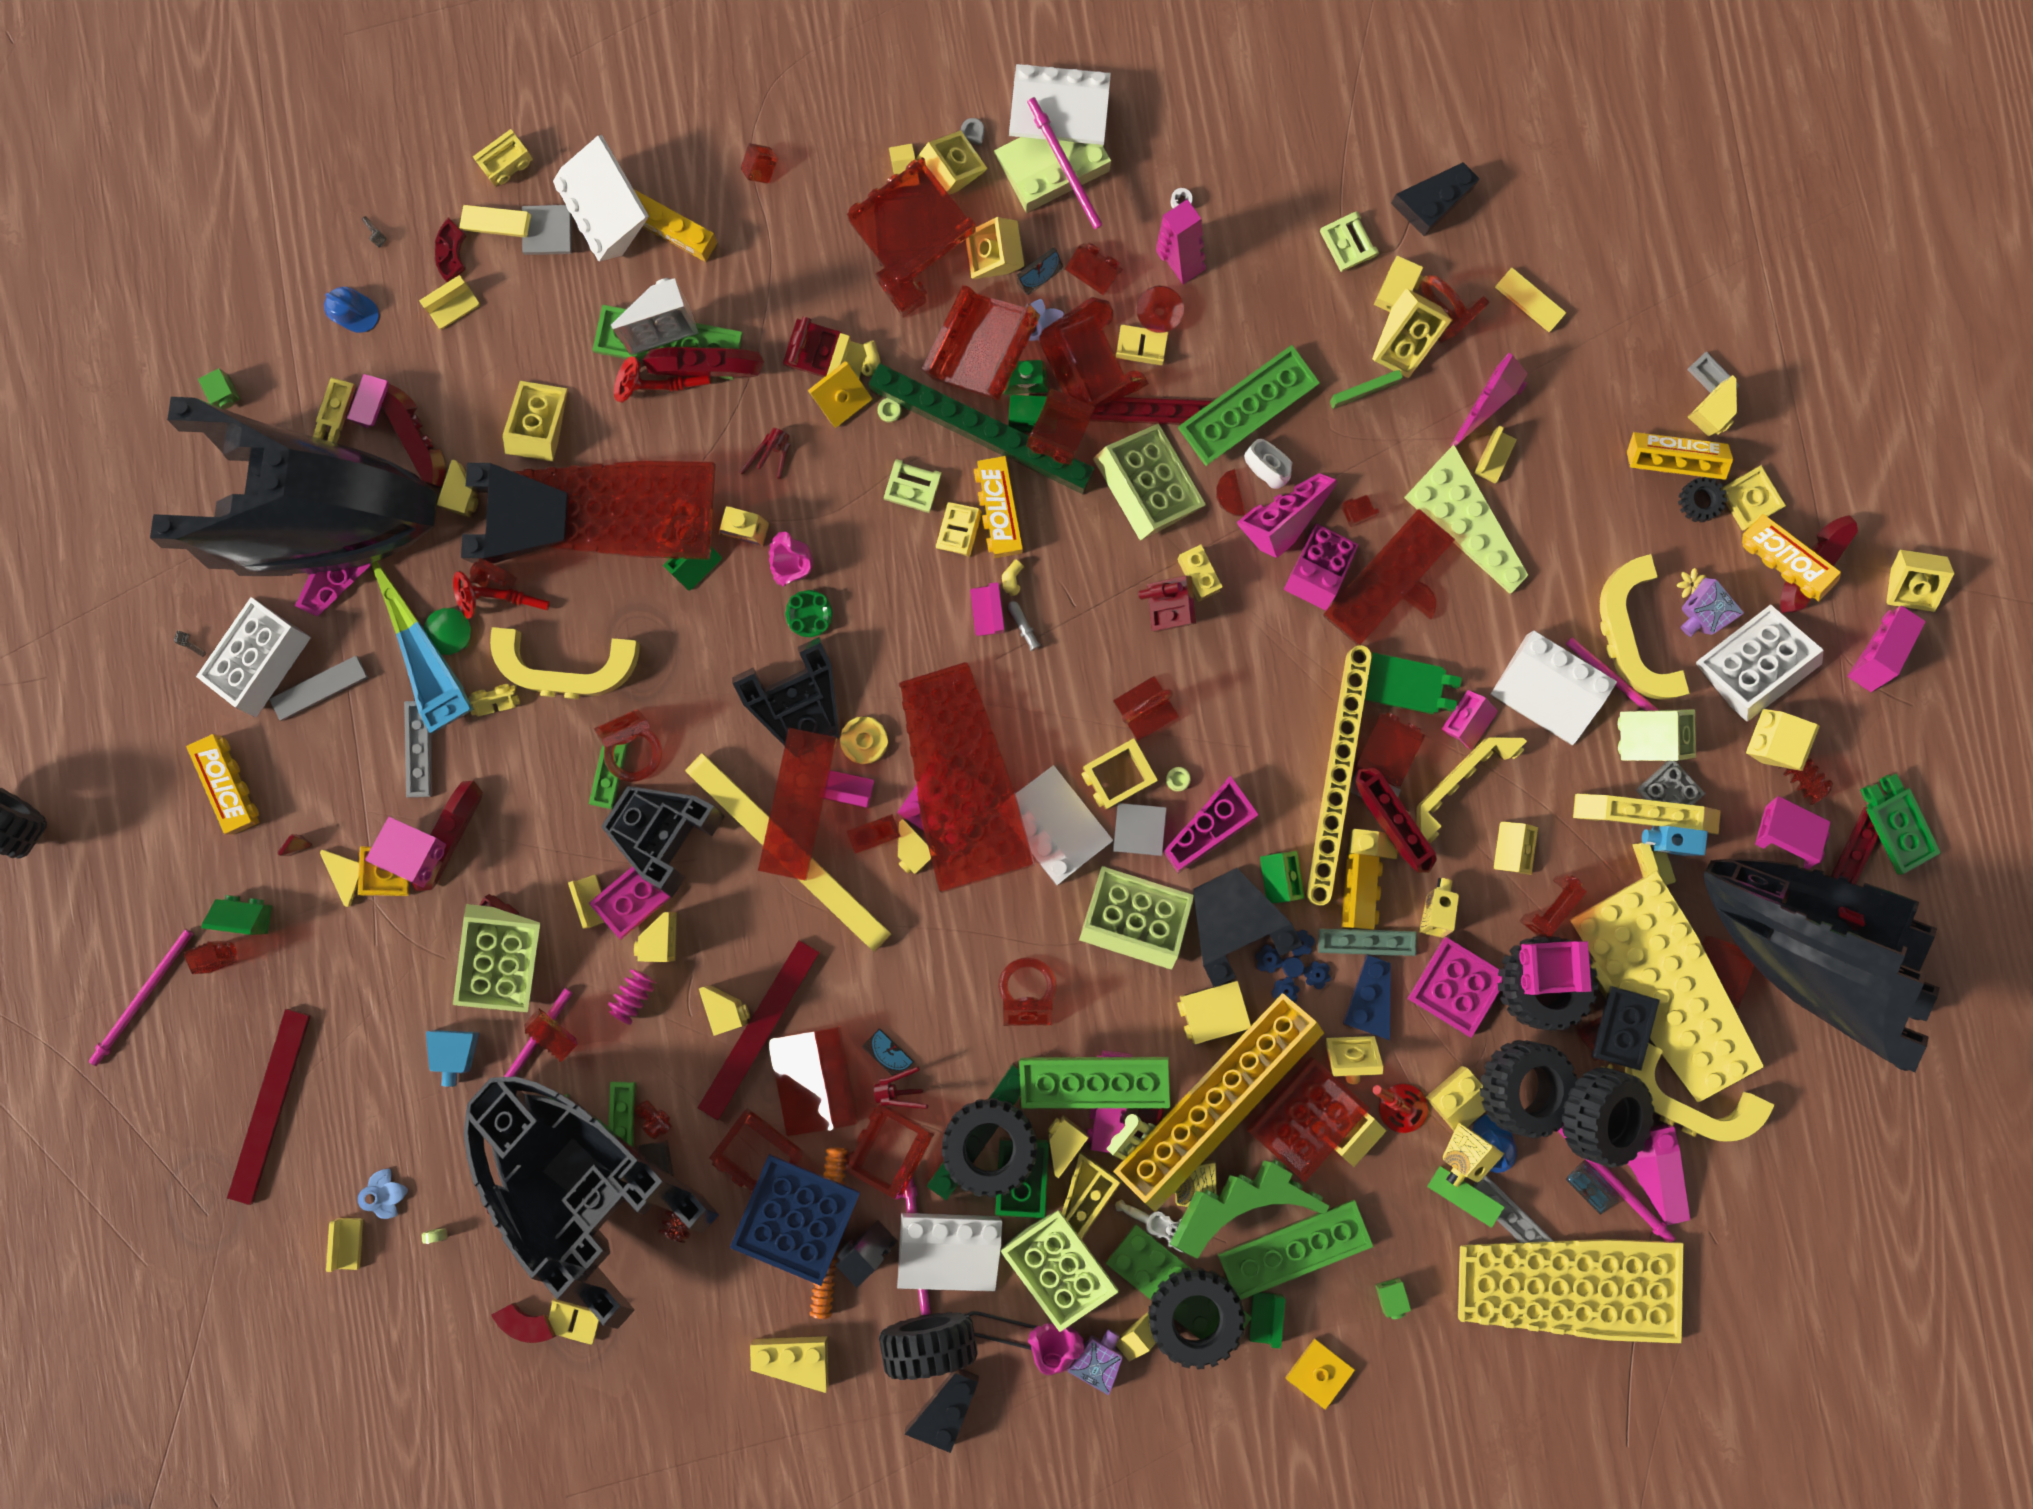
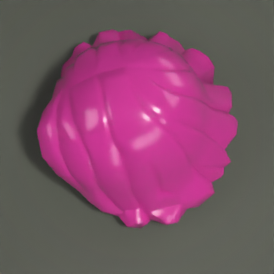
M779 532L773 538L769 550V563L773 580L778 585L786 586V584L801 580L810 574L813 567V557L807 544L793 539L787 532Z
M1047 1323L1037 1326L1029 1333L1028 1343L1031 1344L1035 1364L1039 1371L1046 1376L1067 1371L1073 1361L1079 1359L1080 1355L1085 1351L1084 1339L1071 1326L1059 1332L1053 1323Z

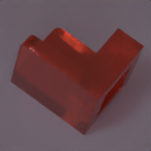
M749 143L741 164V170L748 180L768 184L770 183L778 158L770 147Z
M1368 495L1357 499L1351 498L1344 501L1340 506L1350 528L1374 518L1380 513L1378 508H1373Z

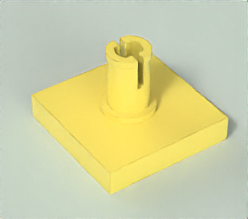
M1375 1036L1326 1038V1048L1333 1076H1346L1348 1083L1358 1084L1360 1082V1075L1383 1074V1064Z

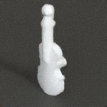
M1123 1200L1116 1202V1211H1124L1127 1215L1145 1223L1149 1234L1156 1235L1158 1238L1164 1237L1168 1240V1247H1173L1170 1245V1242L1182 1219H1179L1178 1222H1173L1170 1216H1165L1162 1212L1156 1211L1149 1215L1133 1206L1126 1205Z

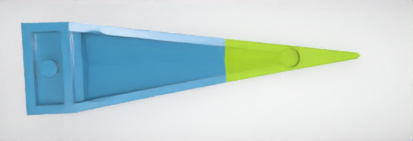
M377 561L372 562L371 565L404 658L418 712L429 733L434 734L474 709L464 692V687Z

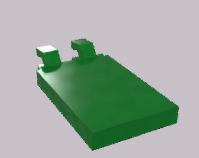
M1372 652L1364 701L1433 715L1434 712L1438 713V709L1453 712L1456 710L1457 701L1441 698L1443 686L1457 689L1461 685L1462 677L1446 675V670H1443V667Z
M1897 774L1885 775L1879 781L1883 790L1887 792L1886 795H1883L1878 784L1867 785L1861 788L1860 791L1864 800L1869 803L1866 805V811L1897 875L1905 874L1941 854L1911 789H1904Z

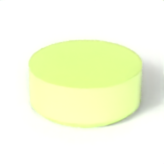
M886 398L879 403L878 414L883 421L895 422L901 416V405Z
M1182 767L1171 769L1166 776L1168 787L1176 792L1185 790L1191 781L1189 772Z
M445 1228L426 1231L422 1234L423 1243L448 1239Z

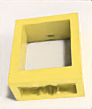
M1134 738L1083 766L1084 772L1081 773L1087 786L1092 784L1096 793L1093 794V797L1098 806H1104L1106 810L1158 781ZM1128 750L1144 781L1109 800L1092 769Z

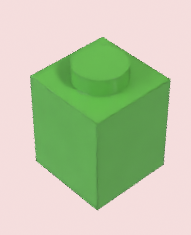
M220 368L198 378L210 404L228 409L234 405V402L240 400L229 375Z
M1399 1278L1375 1284L1382 1311L1387 1318L1399 1319L1406 1316V1312L1411 1311L1403 1282Z

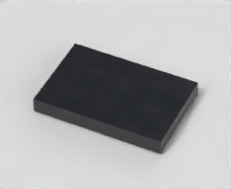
M1610 986L1591 1057L1641 1071L1660 1000Z

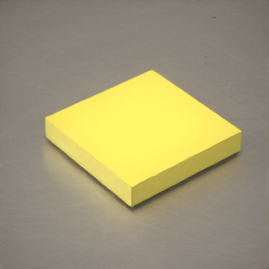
M1762 465L1721 488V491L1726 490L1727 494L1724 495V498H1727L1726 504L1742 531L1749 528L1762 514L1768 517L1786 506Z

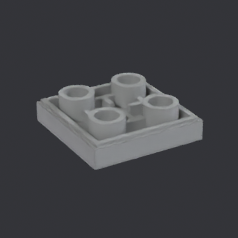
M566 205L522 206V211L531 214L527 238L522 237V252L524 255L572 254L571 213Z
M1668 760L1635 790L1644 800L1694 805L1706 794L1675 760Z
M1118 803L1113 851L1162 856L1166 808Z

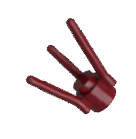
M772 428L770 434H766L763 442L744 464L740 474L745 473L767 446L757 468H762L771 451L779 453L782 450L777 479H781L787 452L791 446L787 442L790 436L778 428Z
M920 1067L906 1070L888 1078L879 1079V1083L874 1085L876 1103H881V1106L893 1105L928 1109L929 1106L927 1104L893 1100L897 1099L899 1095L923 1093V1089L897 1090L896 1085L891 1084L893 1081L920 1071Z

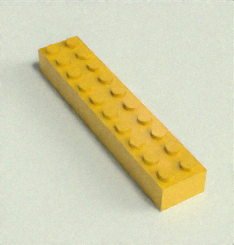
M1282 993L1113 1172L1146 1205L1156 1212L1324 1034L1319 1024Z

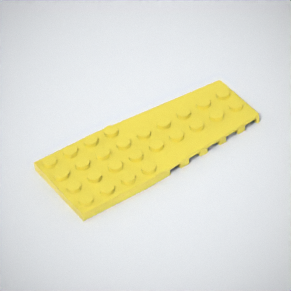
M1657 871L1652 872L1570 919L1581 939L1588 941L1589 952L1615 987L1660 1000L1650 1039L1657 1048L1663 1050L1662 1055L1697 1102L1710 1097L1763 1068V1064L1696 933Z
M1593 1239L1461 1245L1458 1319L1461 1322L1468 1321L1482 1325L1491 1324L1506 1328H1523L1530 1331H1547L1561 1335L1571 1334L1577 1337L1601 1340L1681 1343L1683 1243Z

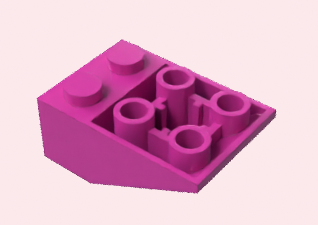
M1316 523L1283 590L1326 611L1339 590L1359 544Z

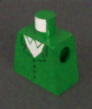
M1042 360L1007 362L1002 370L1004 395L1049 392L1047 367Z

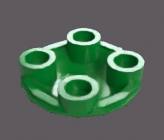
M805 590L798 592L790 597L786 605L785 617L787 624L799 636L809 638L819 636L828 629L832 622L833 611L831 603L818 591Z
M442 608L434 611L427 618L424 630L441 655H452L468 647L471 627L468 619L462 612L454 608Z

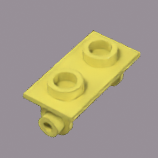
M503 684L495 687L493 691L478 690L473 692L468 698L470 703L473 704L472 707L474 709L471 711V714L479 717L494 713L493 704L495 703L499 711L516 708V705L520 704L518 695H513L517 685L509 686V684Z

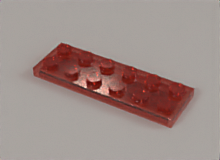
M1418 509L1327 609L1323 616L1357 646H1360L1451 546L1455 538Z
M793 728L788 729L758 871L807 881L835 752L836 737Z

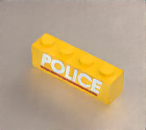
M634 189L649 216L642 227L707 262L718 243L714 233Z
M1633 432L1627 450L1630 468L1725 480L1733 462L1729 444Z
M1002 456L977 461L978 468L973 470L976 483L980 482L982 491L978 492L980 506L985 505L986 515H982L984 529H989L991 537L986 539L988 552H993L994 558L1022 554L1023 549L1006 457Z
M1764 514L1743 533V547L1749 553H1756L1760 556L1767 567L1775 568L1781 572V576L1791 584L1794 582L1801 588V592L1808 598H1815L1817 601H1820L1840 579L1841 572Z
M211 734L187 745V750L223 833L234 835L259 824L260 822L257 818L259 816L258 809L250 802L248 797L249 789L246 783L240 779L238 774L240 768L237 762L230 756L228 741L220 735Z

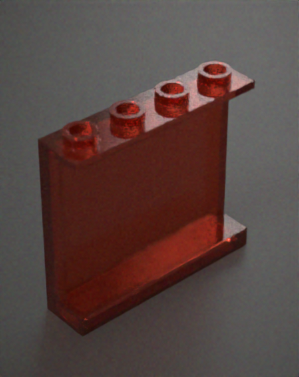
M924 157L918 161H911L906 166L905 171L899 175L894 174L887 180L886 185L880 189L872 190L866 200L862 203L857 202L853 204L847 213L850 225L899 288L903 287L976 232V225L973 220L964 215L926 166Z
M962 285L921 370L933 380L999 401L1013 371L1017 367V362L1026 348L1034 328L1038 324L1040 314L1028 303L1024 308L979 295L971 287Z

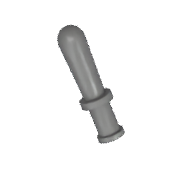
M1015 601L1010 602L1008 610L1022 632L1020 634L1021 637H1025L1030 646V651L1036 650L1041 644L1038 643L1033 634V627L1030 628L1020 605Z

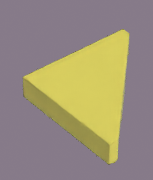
M321 850L320 854L343 905L350 907L358 887L359 862L326 850Z

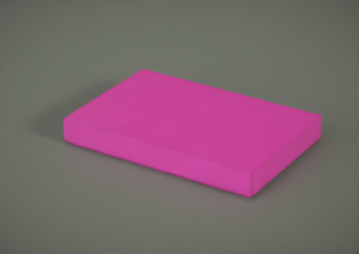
M632 866L590 901L589 905L615 935L622 940L671 897L647 883Z

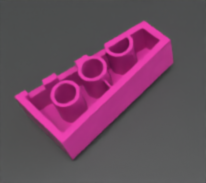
M1188 199L1163 215L1156 246V252L1160 259L1167 261L1182 284H1185L1206 270V265L1202 262L1205 260V254L1203 251L1200 252V249L1204 247V242L1201 238L1203 236L1202 220Z

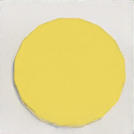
M856 717L849 721L842 729L840 737L841 749L851 761L862 765L871 764L879 760L886 752L888 745L887 732L883 725L874 718Z

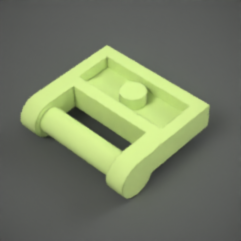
M1358 211L1320 229V233L1341 272L1366 260H1370L1379 254L1377 247H1373L1360 222L1361 216ZM1347 225H1352L1364 252L1360 253Z
M896 459L885 491L884 500L930 513L942 472L936 470L931 472L904 464L902 460ZM901 472L931 481L928 487L898 477Z
M1134 1114L1127 1116L1125 1119L1126 1126L1112 1138L1107 1150L1113 1156L1125 1160L1156 1125L1146 1124L1141 1121L1140 1117ZM1137 1131L1144 1133L1141 1139L1134 1136Z

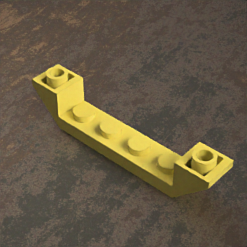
M1524 738L1484 739L1416 806V825L1429 843L1439 835L1437 830L1441 825L1428 812L1431 811L1433 813L1442 805L1440 800L1446 794L1452 795L1459 788L1457 783L1463 777L1465 779L1469 778L1477 770L1474 766L1480 760L1485 762L1494 753L1491 750L1492 748L1504 760L1511 757L1515 759L1524 751L1522 746L1527 742Z
M1575 794L1573 818L1594 821L1607 820L1650 826H1672L1707 831V834L1718 835L1721 811L1687 804L1609 795Z

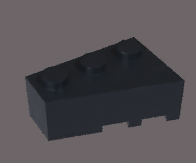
M1462 162L1397 193L1391 204L1425 236L1475 188L1480 178Z
M877 1220L856 1241L851 1238L842 1247V1250L839 1252L840 1254L837 1256L839 1261L836 1266L857 1288L878 1268L884 1260L883 1255H887L891 1251L890 1248L897 1243V1239Z
M963 1369L950 1373L936 1390L935 1394L906 1426L905 1435L951 1453L978 1385L979 1376Z

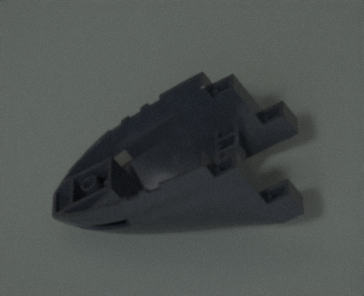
M170 398L167 420L178 431L203 432L223 453L227 460L249 461L245 494H231L216 501L214 517L153 514L150 539L161 548L187 549L208 569L233 570L239 576H293V574L301 573L308 575L317 574V572H334L350 567H360L387 558L409 548L435 527L438 495L416 474L394 462L328 440L256 421L198 398ZM383 534H396L384 541L360 549L348 551L344 547Z
M1744 858L1711 860L1703 875L1707 891L1727 931L1752 964L1772 984L1802 1008L1816 1015L1886 1061L1894 1064L1898 1069L1916 1072L1927 1048L1929 1036L1906 1028L1905 1025L1909 1017L1914 1020L1927 1022L1940 987L1924 982L1926 974L1920 972L1935 938L1937 928L1914 920L1919 902L1864 883L1863 887L1848 882L1849 878L1839 875L1838 878L1823 874L1824 871L1818 869L1813 871L1798 867L1797 864ZM1786 891H1791L1786 903H1782ZM1843 906L1862 914L1865 919V925L1858 931L1853 930L1839 916V907Z
M516 1076L490 1078L467 1103L464 1125L467 1161L473 1183L480 1194L483 1206L486 1207L491 1216L492 1223L499 1229L503 1236V1241L531 1279L543 1282L557 1300L589 1308L603 1326L619 1329L635 1311L599 1268V1265L610 1254L608 1239L599 1229L625 1200L628 1201L637 1213L643 1215L653 1205L675 1212L689 1229L704 1233L720 1215L704 1197L651 1162L584 1107L546 1086ZM521 1091L538 1093L543 1096L524 1094ZM484 1138L492 1146L502 1186L496 1185L492 1178L485 1153Z

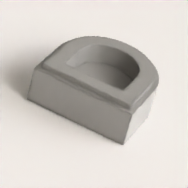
M976 118L965 120L961 126V131L969 143L982 146L985 133L983 123Z

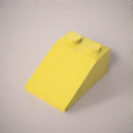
M1406 288L1391 309L1372 359L1393 371L1400 370L1403 376L1409 378L1452 319L1441 306Z
M525 381L519 382L503 432L505 454L553 462L559 442L567 388Z

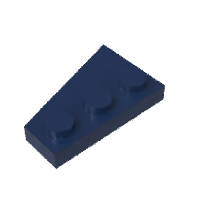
M1366 955L1343 1024L1390 1040L1391 963Z

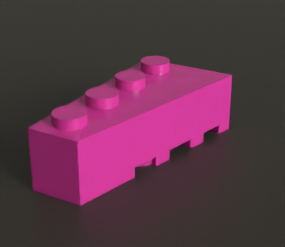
M1231 776L1227 778L1218 791L1213 794L1210 800L1164 850V855L1178 874L1257 820L1258 813Z
M1102 1050L1101 1056L1097 1055V1057H1133L1129 1053ZM1090 1108L1089 1119L1094 1120L1093 1128L1088 1129L1086 1143L1091 1144V1150L1109 1152L1107 1148L1111 1144L1112 1138L1124 1128L1125 1119L1123 1118L1127 1108Z

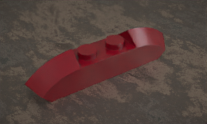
M656 348L650 350L642 359L649 373L655 375L756 377L764 365L759 352L731 348Z
M389 384L382 403L385 413L422 481L429 486L442 488L446 478V466L441 450H431L434 445L428 435H423L420 430L423 425L418 416L414 414L418 408L414 401L404 391Z
M1850 515L1830 522L1817 534L1819 543H1816L1811 550L1834 567L1857 534V522ZM1785 581L1781 593V613H1793L1802 610L1811 600V598H1808L1801 592V588L1794 582L1791 584Z
M1375 768L1360 769L1357 774L1356 784L1367 807L1404 860L1418 873H1429L1437 861L1435 851L1381 772Z
M474 780L462 781L458 785L437 820L430 835L446 844L444 854L433 869L431 879L423 888L412 882L416 891L432 890L437 885L478 807L483 792Z

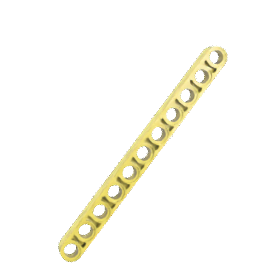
M1362 645L1351 649L1347 653L1307 887V899L1313 905H1325L1332 897L1371 663V652ZM1354 652L1363 654V663H1356L1354 661ZM1351 675H1355L1360 679L1359 687H1353L1350 684L1349 678ZM1346 699H1353L1355 701L1356 709L1354 711L1346 708ZM1343 722L1351 724V734L1342 732L1341 725ZM1339 746H1345L1348 749V756L1346 758H1341L1338 755L1337 749ZM1336 769H1340L1344 773V780L1342 782L1336 781L1333 777ZM1332 793H1337L1340 796L1341 801L1338 806L1332 805L1329 801ZM1329 816L1335 818L1337 822L1333 830L1328 829L1325 825L1326 818ZM1324 840L1330 841L1333 845V849L1329 854L1322 851L1321 845ZM1320 864H1325L1329 869L1328 875L1324 878L1320 877L1317 872ZM1318 887L1323 889L1325 893L1324 899L1320 902L1316 901L1313 896L1314 890Z
M701 753L685 770L870 949L875 952L888 939L891 933L707 756Z

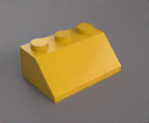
M1356 853L1346 855L1341 927L1374 929V926L1378 925L1379 910H1376V900H1380L1381 887L1377 886L1378 876H1382L1383 863L1379 862V856Z

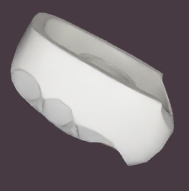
M1257 439L1245 453L1246 463L1256 476L1266 481L1271 488L1279 489L1286 485L1291 478L1293 462L1268 441Z

